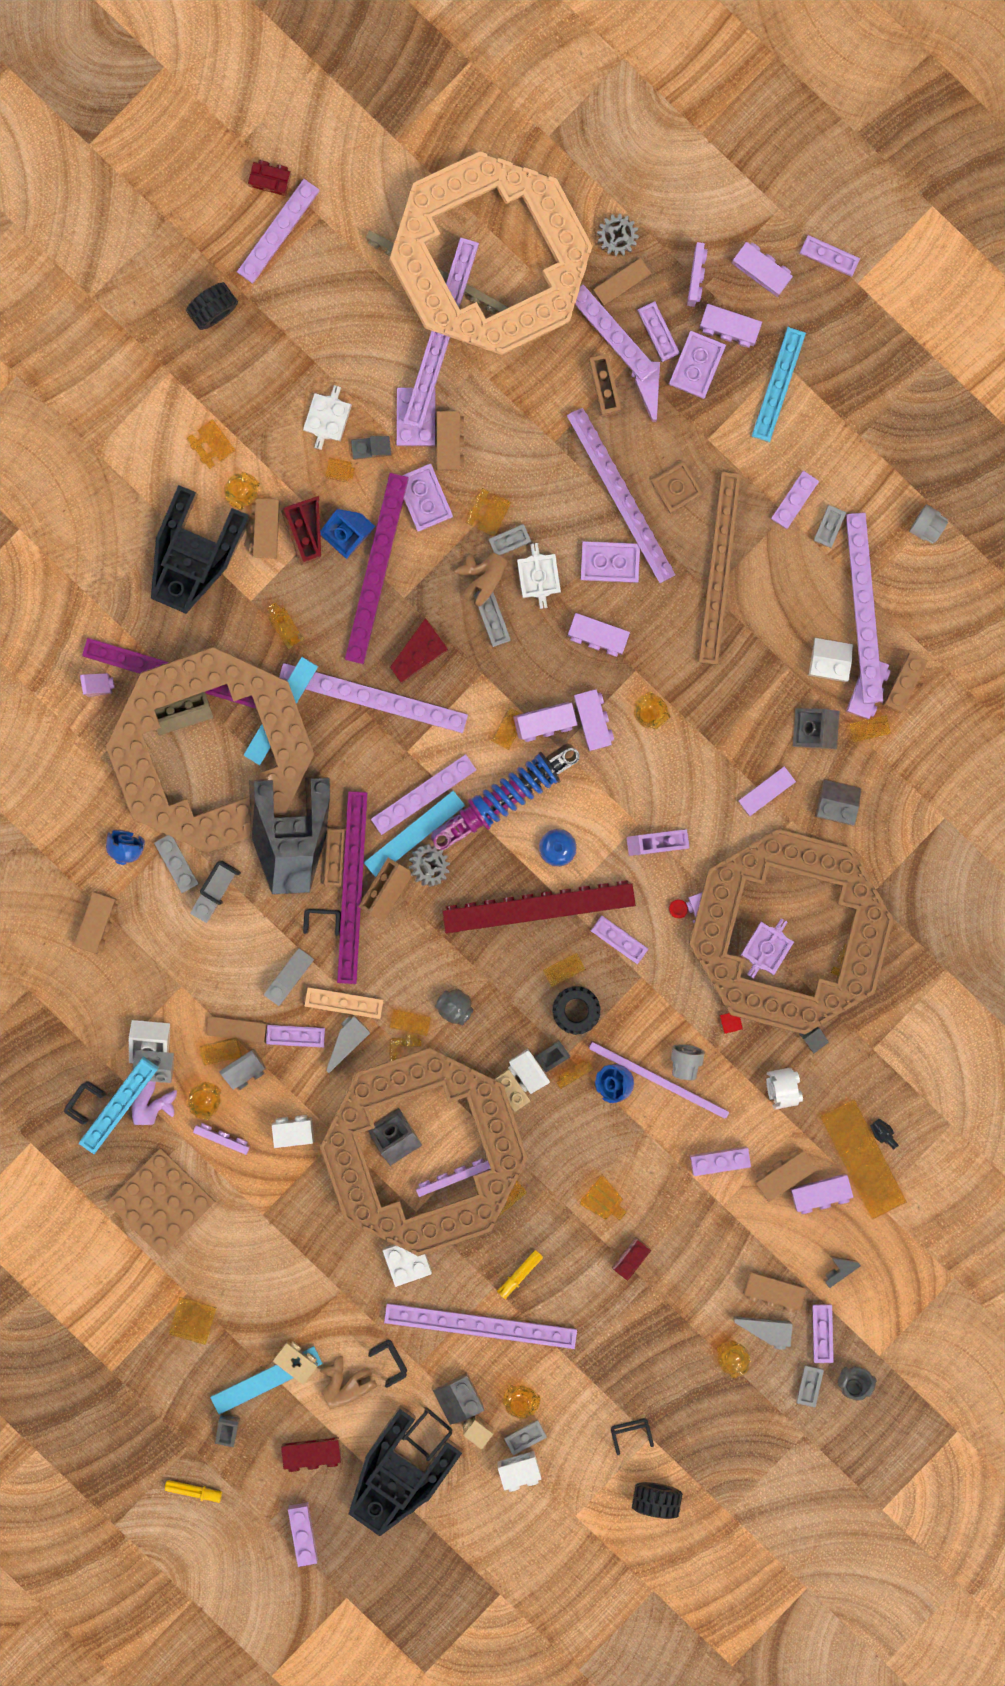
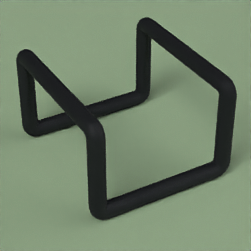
M218 861L216 863L213 870L206 879L205 883L203 884L202 888L200 889L201 895H203L204 897L208 898L209 900L213 901L218 905L223 904V901H218L214 897L205 893L204 890L206 889L207 885L209 884L219 865L234 873L235 875L241 874L239 870L235 869L234 867L230 866L224 861Z
M306 909L304 911V934L309 932L310 913L336 914L335 935H340L341 912L339 910Z
M89 1081L79 1086L64 1108L65 1114L82 1125L87 1123L88 1119L72 1109L84 1089H87L99 1098L106 1096L104 1091Z
M386 1340L373 1347L368 1353V1356L372 1357L388 1348L401 1372L386 1380V1388L407 1376V1368L391 1340Z
M425 1408L424 1413L403 1436L402 1440H407L426 1456V1461H430L452 1435V1428L429 1408ZM428 1413L449 1431L430 1455L408 1437Z
M643 1418L611 1427L617 1455H620L616 1434L646 1427L650 1446L654 1447L647 1419ZM643 1422L645 1423V1424H640V1425H636V1426H632V1427H628V1428H624V1429H620V1430H616V1431H615V1429H618V1428H622V1427H626V1426H630V1425H634V1424H639V1423H643Z

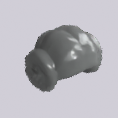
M459 989L451 990L450 992L444 991L435 1005L441 1017L452 1024H459L461 1026L470 1019L474 1011L471 1007V998Z
M854 1366L852 1368L844 1367L841 1370L837 1383L845 1397L859 1401L872 1395L877 1379L868 1370Z

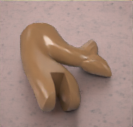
M490 553L479 565L476 564L473 555L469 554L466 558V565L460 566L454 571L455 574L482 575L473 581L464 593V599L471 601L477 590L480 591L475 602L478 606H482L493 593L508 564L503 557L495 553Z
M340 1356L333 1366H326L320 1370L321 1373L331 1377V1382L322 1390L329 1409L351 1403L377 1387L376 1380L362 1385L361 1380L372 1375L370 1369L366 1368L356 1372L341 1389L343 1381V1356Z

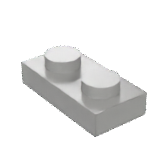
M828 505L813 541L832 548L846 512Z
M523 524L490 538L489 542L493 552L501 556L531 543V540Z
M804 1365L796 1400L797 1404L816 1407L824 1369Z
M537 1419L504 1437V1440L512 1455H515L547 1438Z

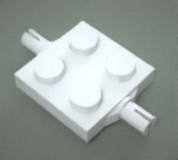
M334 385L331 396L314 394L303 430L317 436L314 447L316 449L322 450L325 439L341 441L352 407L351 404L338 399L341 387Z
M535 543V549L534 544H530L532 556L517 560L523 598L536 597L539 599L540 609H543V603L544 608H548L546 597L550 594L561 593L555 554L542 555L539 553L538 543Z

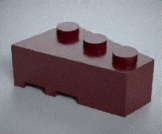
M319 496L284 507L281 511L301 565L318 560L321 557Z
M426 618L390 666V669L401 684L448 651Z

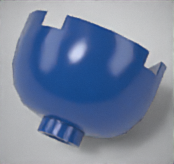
M564 829L548 831L539 842L540 856L551 866L561 867L567 865L576 855L577 844L575 838Z
M113 830L112 834L110 832L107 834L106 851L117 864L126 865V863L134 862L141 856L145 840L141 836L138 839L132 837L134 833L129 831Z
M619 1064L606 1065L596 1075V1090L598 1093H601L604 1097L602 1099L606 1102H621L632 1093L634 1077L625 1066Z

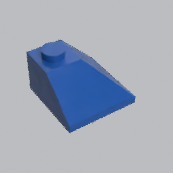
M337 509L320 532L321 536L347 559L376 526L362 513Z

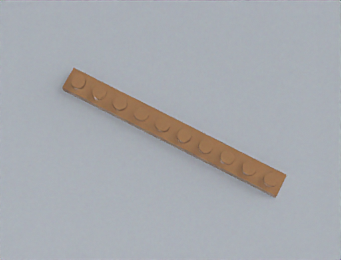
M721 473L699 663L718 665L741 474Z

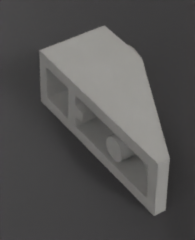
M219 865L204 892L221 901L235 874ZM200 895L190 914L207 923L218 904Z
M299 948L270 985L264 996L280 1006L314 959Z
M349 1016L341 1023L343 1028L339 1032L326 1070L328 1073L371 1033L356 1016L353 1018Z
M733 1317V1321L737 1325L768 1344L774 1345L775 1349L784 1350L786 1347H791V1321Z

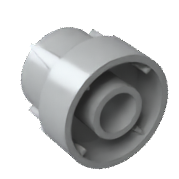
M926 504L909 532L933 544L948 524V519L942 516L939 511Z
M674 1045L671 1054V1061H673L672 1075L683 1080H695L698 1067L703 1065L705 1051L691 1045Z

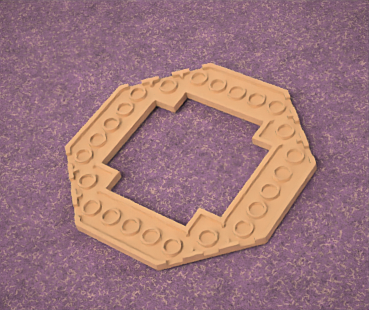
M478 152L412 184L389 262L425 329L504 355L570 322L587 261L592 250V244L556 178L538 174L537 171L525 167L521 168L509 161L500 158L496 159L487 156L486 153ZM497 188L505 204L523 197L557 264L542 271L550 287L549 289L485 319L477 302L461 310L458 308L425 243L440 235L432 218Z

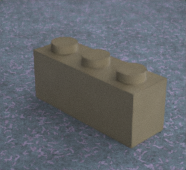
M205 692L155 709L161 728L156 729L158 735L214 718Z

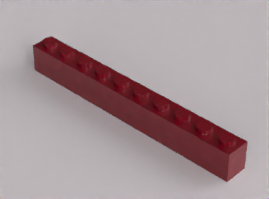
M628 880L617 881L616 886H609V883L598 884V888L590 889V886L579 887V891L571 892V888L562 889L560 894L552 895V891L541 892L540 897H533V894L522 895V899L514 900L513 896L503 898V902L495 903V899L484 901V905H476V902L465 903L464 908H457V905L446 906V910H443L442 913L445 933L447 934L634 907L636 903L633 883L628 884Z

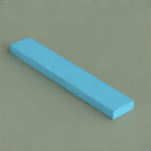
M790 327L787 328L751 437L770 443L806 335L805 332Z
M301 657L288 679L296 704L319 667L304 657ZM263 724L243 755L258 765L262 763L271 748Z
M452 791L366 860L364 864L376 877L387 858L396 862L462 809L465 804Z
M142 1057L78 1144L95 1154L159 1067L145 1057Z
M315 1346L303 1351L306 1355L307 1353L313 1355L317 1359L316 1363H318V1366L323 1364ZM299 1357L297 1359L292 1358L294 1365L297 1363L301 1365ZM274 1365L210 1398L218 1414H221L294 1377L278 1365Z

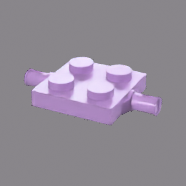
M780 918L775 928L769 927L762 922L759 923L741 953V956L753 964L747 973L748 976L754 978L759 969L766 970L772 975L776 973L794 943L782 933L788 923L787 921Z

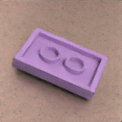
M697 242L695 247L687 306L695 307L696 302H700L702 287H699V283H702L705 268L701 267L702 264H705L708 250L704 249L705 243Z
M690 331L669 385L704 399L726 345Z
M397 388V446H435V388L422 429L403 423L414 388Z
M431 464L402 475L409 477L404 500L418 532L453 518Z
M583 541L581 580L638 583L639 545Z

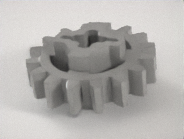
M612 214L610 221L605 218V225H599L602 231L597 232V235L601 236L598 239V243H603L601 249L607 248L608 255L613 251L615 257H617L618 252L625 256V250L632 252L630 246L636 247L637 243L633 240L639 238V235L634 234L638 231V228L632 227L635 223L634 221L628 222L629 216L622 219L621 214L618 215V218H615ZM614 223H620L618 226L615 227L610 226ZM626 227H628L631 237L626 234ZM622 228L621 237H618L614 242L615 234ZM605 233L610 237V243L607 242ZM622 243L625 245L623 247H616L617 245Z
M430 844L417 848L418 851L412 853L414 857L409 859L413 863V865L409 866V869L414 871L411 873V876L416 875L415 881H422V886L428 884L431 887L441 884V881L446 879L444 874L449 873L446 866L450 865V863L445 862L448 856H443V850L437 851V848L435 846L431 847Z

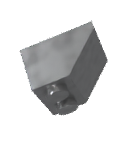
M795 708L793 747L837 749L840 711Z
M824 780L815 817L854 826L860 804L861 788Z
M255 1049L223 1068L219 1073L233 1090L235 1088L241 1090L248 1085L247 1081L252 1077L256 1080L264 1075L263 1070L266 1069V1066Z
M400 1108L376 1122L374 1129L368 1130L381 1155L390 1166L422 1146Z
M467 1373L433 1390L450 1425L467 1420L484 1411V1405Z

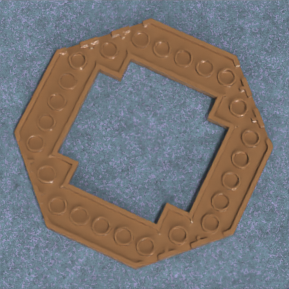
M214 646L141 672L106 745L132 818L206 853L251 837L250 797L242 798L195 816L192 813L187 798L169 805L143 736L147 732L161 728L155 709L224 684L228 685L233 701L252 695L278 765L260 772L262 779L273 780L274 817L285 816L314 755L288 681L221 651Z
M777 829L707 871L689 946L730 1015L805 1035L875 993L893 917L885 907L882 898L874 888L852 848ZM769 867L842 886L837 905L855 909L837 983L818 979L814 997L741 978L745 959L727 954L745 881L764 885Z
M431 1048L357 1072L320 1145L344 1220L416 1256H421L491 1232L528 1158L504 1085ZM442 1085L448 1103L467 1097L491 1170L473 1175L479 1194L405 1219L400 1201L381 1207L357 1134L375 1128L369 1112L370 1109Z

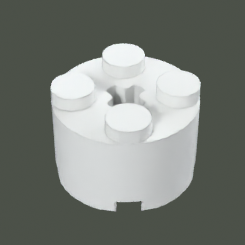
M792 1068L767 1072V1075L770 1076V1078L766 1079L769 1099H774L775 1104L772 1107L775 1110L797 1106L799 1102H803L802 1092L798 1091L797 1083L800 1082L798 1072H794Z

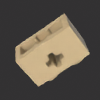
M509 1068L494 1078V1080L504 1085L510 1106L514 1112L531 1102Z
M287 1341L273 1360L276 1365L303 1385L318 1366V1363H316L317 1359L310 1353H307V1355L303 1353L301 1346L294 1341L292 1343ZM299 1357L301 1365L298 1363L294 1365L292 1358L297 1359Z
M477 1415L467 1419L463 1424V1436L480 1449H483L493 1435V1427Z

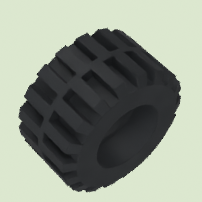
M221 282L209 287L194 298L186 308V312L199 330H204L228 316L236 308L238 300L225 282Z
M581 986L565 988L557 995L552 1006L556 1024L565 1032L573 1035L584 1034L592 1030L598 1023L601 1015V1007L595 994ZM573 999L584 1001L588 1007L587 1016L578 1022L571 1021L565 1014L567 1003Z
M637 1483L635 1484L631 1508L646 1516L674 1519L679 1517L683 1493L674 1487L663 1484Z

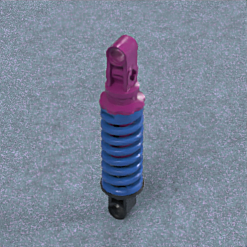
M571 744L563 745L547 757L540 751L532 762L527 761L525 763L528 772L524 768L518 767L517 773L519 778L510 772L508 774L509 781L501 778V786L492 784V792L487 789L483 790V798L480 795H476L468 799V808L465 810L461 809L459 815L451 818L432 832L431 840L437 849L445 850L455 842L465 838L469 833L477 832V829L482 826L489 830L494 823L493 820L495 822L500 821L499 814L507 817L509 815L508 808L516 811L517 802L525 805L526 796L530 800L534 799L532 789L538 794L543 793L541 783L546 788H551L553 783H560L558 774L578 762L579 752ZM572 750L573 756L565 758L566 752ZM439 836H445V840L442 843L436 842Z

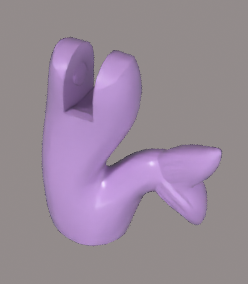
M149 1081L131 1105L134 1125L154 1124L157 1113L161 1109L173 1117L174 1107L172 1102L176 1098L177 1090L154 1100L148 1106L147 1104L156 1085V1082Z

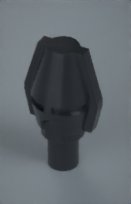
M881 1119L876 1120L870 1125L874 1137L880 1143H888L893 1150L899 1146L893 1139L894 1131L890 1125Z

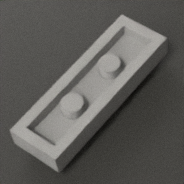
M477 591L475 593V600L477 599L480 591ZM493 592L484 604L478 606L491 644L495 647L509 642L511 639Z
M167 835L154 843L181 893L199 884L173 837Z

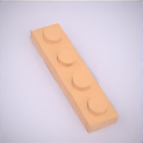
M308 987L305 1007L381 1019L384 1000Z

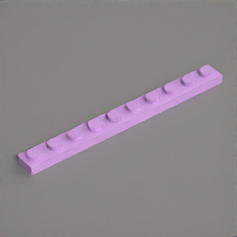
M461 237L446 283L458 308H460L479 243ZM431 331L403 423L422 429L450 337Z
M583 408L571 412L567 415L659 583L675 576L672 566L667 561L662 548L657 543L653 532L650 530L643 514L626 487V483L621 478L616 465L610 458L587 413H585Z
M866 513L846 514L863 704L883 702Z
M283 663L279 678L288 681L295 666ZM315 672L305 689L463 733L468 717L464 713Z
M387 1303L384 1321L387 1324L575 1349L577 1329L390 1303Z

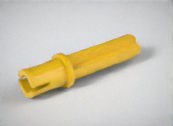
M535 1250L511 1277H507L508 1280L497 1292L506 1300L516 1287H520L521 1281L543 1259V1256Z
M167 1480L165 1483V1491L200 1498V1501L208 1500L216 1503L221 1501L222 1491L206 1488V1486L198 1487Z

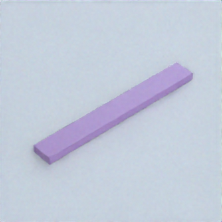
M593 1041L591 1042L590 1050L619 1065L625 1066L627 1069L724 1119L727 1118L729 1114L727 1110Z

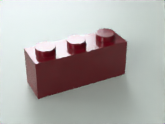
M339 1437L283 1443L281 1445L283 1469H288V1472H296L303 1467H307L308 1470L318 1469L320 1465L336 1467L342 1461Z

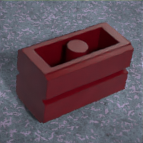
M259 160L258 163L253 162L248 186L286 196L291 179V171H288V167L283 165H277V167L269 166L270 163Z
M635 1237L621 1254L619 1260L614 1263L612 1269L628 1281L649 1255L651 1249Z

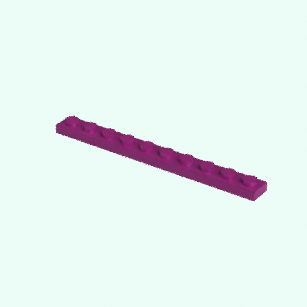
M393 473L389 474L345 660L360 664L365 663L409 477Z
M87 638L82 657L139 674L169 663ZM227 684L205 691L206 694L257 709L252 695L233 701Z
M348 791L337 983L357 984L361 908L358 906L362 900L367 792Z

